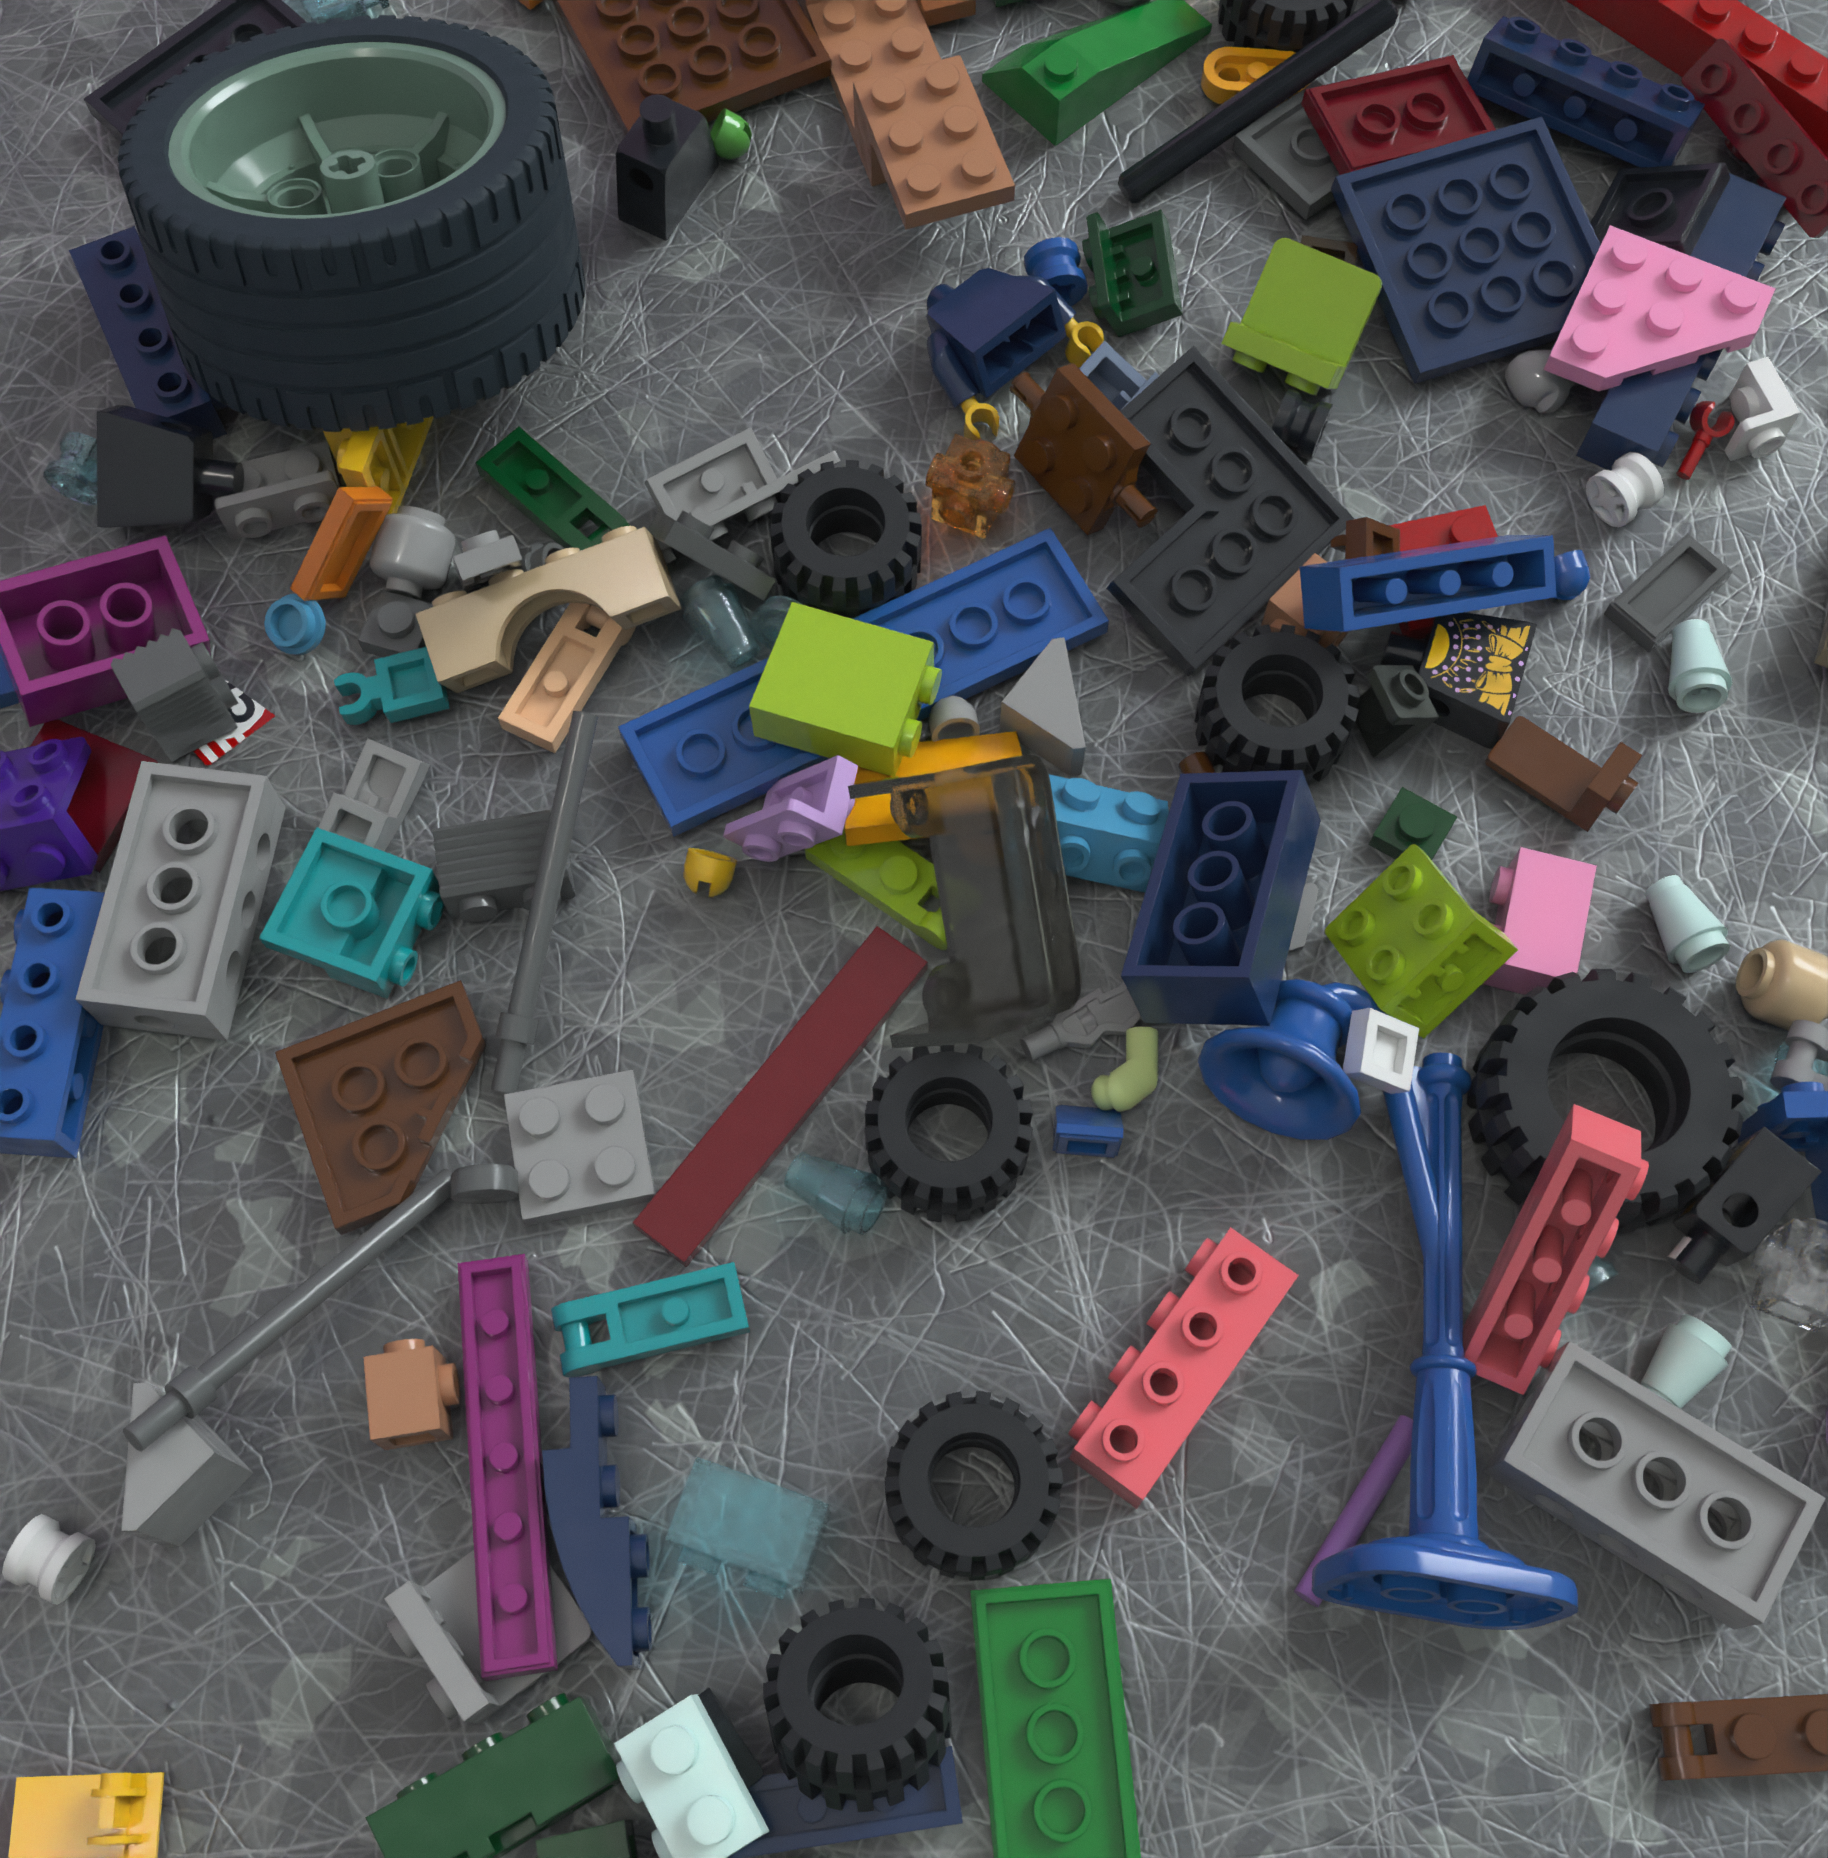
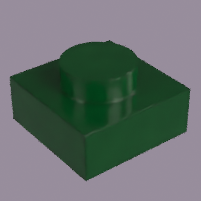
M1402 787L1373 834L1369 845L1396 860L1410 845L1415 844L1433 860L1455 823L1457 816Z

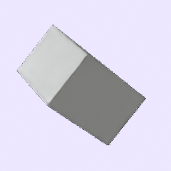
M1063 637L1052 639L1002 700L999 729L1003 732L1017 731L1019 743L1070 776L1082 774L1086 745L1065 638Z

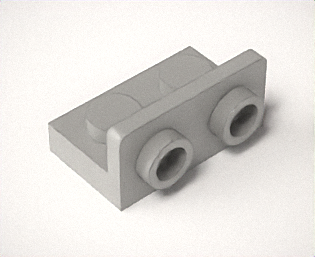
M323 441L241 462L244 469L243 491L218 497L214 503L216 512L231 540L244 537H261L268 534L271 530L302 522L315 523L322 521L338 488L341 487L334 456L328 442Z

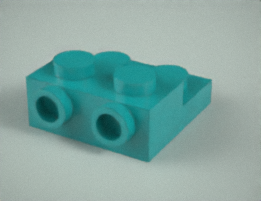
M316 827L259 939L266 948L323 968L332 979L388 999L395 984L404 987L412 978L418 961V953L412 948L422 928L431 931L437 926L445 905L439 894V882L431 868Z

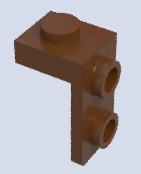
M1518 716L1506 730L1501 740L1490 751L1485 763L1488 767L1588 832L1605 808L1617 814L1639 783L1629 777V774L1643 755L1620 742L1601 768L1525 717Z

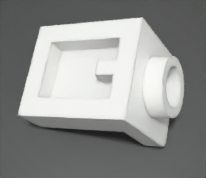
M1769 357L1747 363L1729 395L1732 412L1740 424L1724 450L1730 461L1749 455H1752L1754 458H1761L1775 452L1785 443L1788 432L1800 414Z

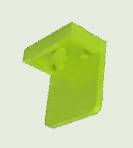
M1281 238L1273 245L1241 323L1230 322L1221 344L1235 349L1232 360L1250 369L1264 373L1267 364L1287 371L1288 375L1285 383L1304 392L1317 395L1320 386L1327 389H1337L1381 291L1382 281L1378 275L1289 238Z

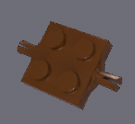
M1074 363L1057 368L1046 392L1031 378L1028 372L1018 375L1012 381V386L1009 387V390L1030 410L1031 417L1029 426L1014 457L1087 535L1104 529L1114 509L1118 506L1126 512L1138 528L1149 524L1154 519V514H1157L1158 509L1153 507L1135 488V482L1137 481L1139 464L1151 443Z

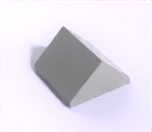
M133 1383L130 1423L166 1393L149 1383ZM199 1415L193 1419L184 1416L143 1451H138L128 1442L121 1531L164 1547L181 1546L254 1472Z

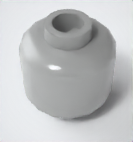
M399 506L397 513L386 515L375 537L370 556V567L373 573L387 581L386 591L419 600L423 590L434 591L445 586L456 540L453 533L445 527L446 520L444 517L432 511L413 506Z

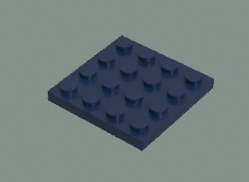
M1543 117L1336 176L1331 187L1352 240L1358 247L1357 251L1365 270L1378 275L1382 281L1378 300L1414 384L1557 341L1601 246Z

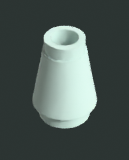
M1700 619L1683 621L1676 625L1672 631L1673 640L1668 692L1676 700L1680 709L1691 713L1708 712L1720 707L1727 700L1728 691L1732 686V678L1711 633L1709 624Z
M1671 875L1662 878L1646 890L1645 896L1650 903L1649 906L1669 962L1679 964L1685 973H1693L1715 964L1728 953L1730 945L1725 939L1728 934L1727 928L1698 899L1688 886L1684 885L1679 876Z
M1684 1314L1677 1325L1672 1323L1667 1325L1641 1381V1385L1682 1409L1728 1366L1724 1358L1732 1349V1346L1712 1327L1691 1315Z

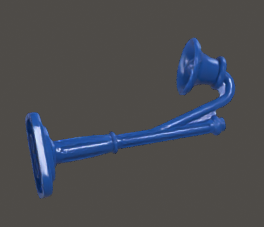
M1301 979L1282 980L1270 1026L1227 1029L1205 1041L1198 1057L1203 1082L1220 1103L1243 1120L1266 1131L1299 1140H1329L1350 1131L1361 1114L1357 1088L1337 1063L1336 1058L1339 1047L1347 1044L1352 1011L1372 1008L1384 1014L1386 1013L1380 1010L1368 992L1355 985L1338 982L1320 985ZM1433 1053L1423 1058L1422 1067H1413L1410 1092L1390 1094L1383 1091L1423 1254L1422 1357L1414 1359L1410 1364V1371L1416 1377L1410 1461L1409 1536L1374 1540L1368 1544L1349 1547L1321 1560L1312 1571V1592L1318 1598L1344 1606L1462 1627L1491 1630L1534 1628L1577 1613L1578 1592L1576 1584L1571 1578L1556 1571L1525 1565L1520 1558L1509 1553L1489 1549L1487 1544L1479 1540L1476 1454L1470 1381L1477 1374V1369L1473 1362L1465 1358L1462 1286L1461 1110L1463 1095L1471 1088L1472 1081L1470 1074L1462 1068V1059L1459 1056L1451 1053Z

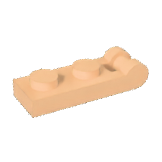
M570 603L499 715L498 720L501 728L556 753L569 732L573 711H582L620 647L628 643L632 637L636 626L624 630L604 610L589 604ZM592 625L600 629L597 637L583 632L584 629H588Z

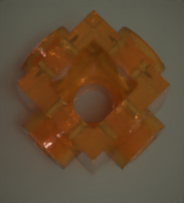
M955 434L946 454L936 453L926 476L925 485L932 488L931 519L986 539L997 514H1005L1014 494L1016 481L1009 479L1010 454L1001 451L997 446L988 441L980 439L971 440Z

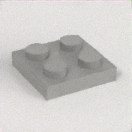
M633 1070L504 1094L514 1167L518 1171L521 1215L526 1226L650 1202L656 1195L637 1080Z

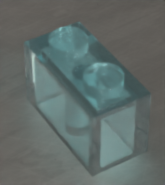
M696 1457L665 1539L673 1547L681 1549L677 1562L717 1576L720 1565H725L747 1574L743 1586L761 1594L783 1600L787 1589L803 1594L827 1527L831 1510L829 1504Z

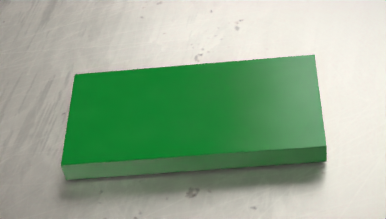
M1111 1579L970 1590L993 1858H1141Z

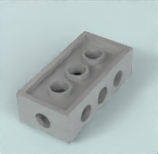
M141 761L75 999L101 1025L228 1041L286 809L267 776Z
M1570 1341L1556 1350L1547 1368L1542 1367L1484 1470V1473L1733 1630L1764 1623L1826 1499ZM1579 1432L1585 1433L1594 1441L1598 1452L1597 1460L1589 1457L1581 1448ZM1643 1471L1651 1474L1658 1483L1659 1499L1653 1497L1647 1491L1643 1482ZM1708 1510L1719 1519L1722 1526V1538H1719L1711 1530L1708 1523Z

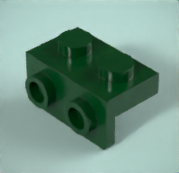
M1160 209L1109 229L1098 212L1086 216L1089 238L1082 241V247L1086 262L1094 273L1095 284L1089 286V298L1097 318H1106L1118 337H1122L1182 316L1183 312L1170 227L1162 210Z

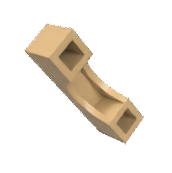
M624 526L606 533L602 537V543L580 551L579 548H566L556 551L545 558V565L524 572L521 569H513L498 573L489 579V586L474 592L453 591L437 597L432 601V608L416 613V617L438 683L456 693H460L513 673L515 651L522 633L533 619L554 606L566 603H584L604 610L624 630L680 610L681 606L659 542L645 527L637 529L635 526Z

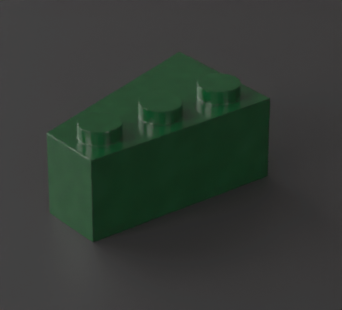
M565 1693L547 1700L526 1715L530 1725L505 1739L501 1732L487 1737L461 1755L464 1760L461 1764L440 1776L433 1772L418 1779L396 1794L397 1800L365 1817L384 1858H501L619 1785L621 1781L616 1765L621 1760L590 1700L579 1696L569 1701Z

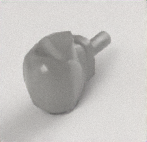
M1530 350L1514 358L1505 369L1508 388L1523 407L1535 408L1539 413L1543 414L1555 412L1565 403L1569 390L1575 382L1544 370L1552 350Z

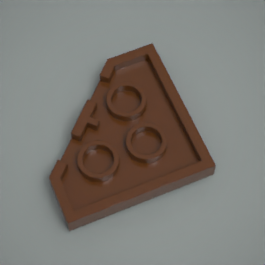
M461 980L275 1052L332 1222L340 1235L381 1220L413 1194L486 1047V1042Z

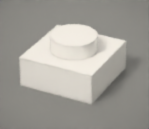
M1372 1008L1352 1011L1343 1071L1352 1079L1390 1094L1410 1092L1419 1028Z

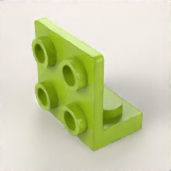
M1415 844L1410 845L1325 928V934L1380 1010L1391 1017L1418 1027V1035L1423 1039L1518 951L1517 947L1505 933L1470 908L1424 850Z

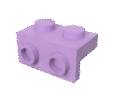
M837 755L778 780L767 791L763 809L726 824L723 837L742 846V851L747 856L760 861L773 862L777 861L780 857L802 849L812 848L818 843L842 835L845 820L855 803L853 787L858 765Z

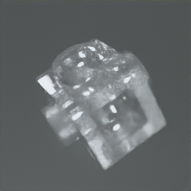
M1807 1217L1793 1218L1771 1234H1768L1755 1249L1751 1269L1758 1272L1759 1275L1750 1308L1809 1331L1817 1332L1828 1326V1222Z

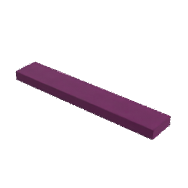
M525 1254L457 1263L481 1678L485 1681L558 1671L529 1264Z

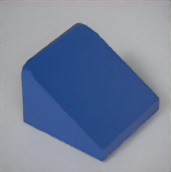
M1057 1105L1054 1116L1052 1151L1060 1154L1110 1158L1118 1156L1124 1130L1121 1113L1115 1109L1105 1111L1094 1107Z

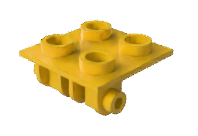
M164 1772L16 1777L8 1858H158Z

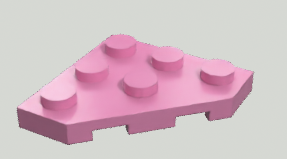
M1610 225L1551 351L1544 370L1599 392L1621 385L1626 377L1650 371L1652 375L1696 363L1700 355L1723 348L1729 353L1749 347L1760 327L1776 288Z

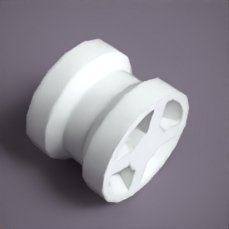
M1628 452L1615 460L1611 471L1602 470L1589 478L1586 484V495L1590 506L1602 521L1613 527H1622L1635 518L1637 509H1648L1658 503L1664 495V485L1661 475L1648 458L1636 452Z
M43 1514L36 1516L25 1525L11 1545L3 1564V1577L5 1580L18 1586L30 1583L38 1587L40 1598L58 1605L75 1591L87 1573L95 1553V1540L79 1532L67 1535L61 1532L58 1521Z

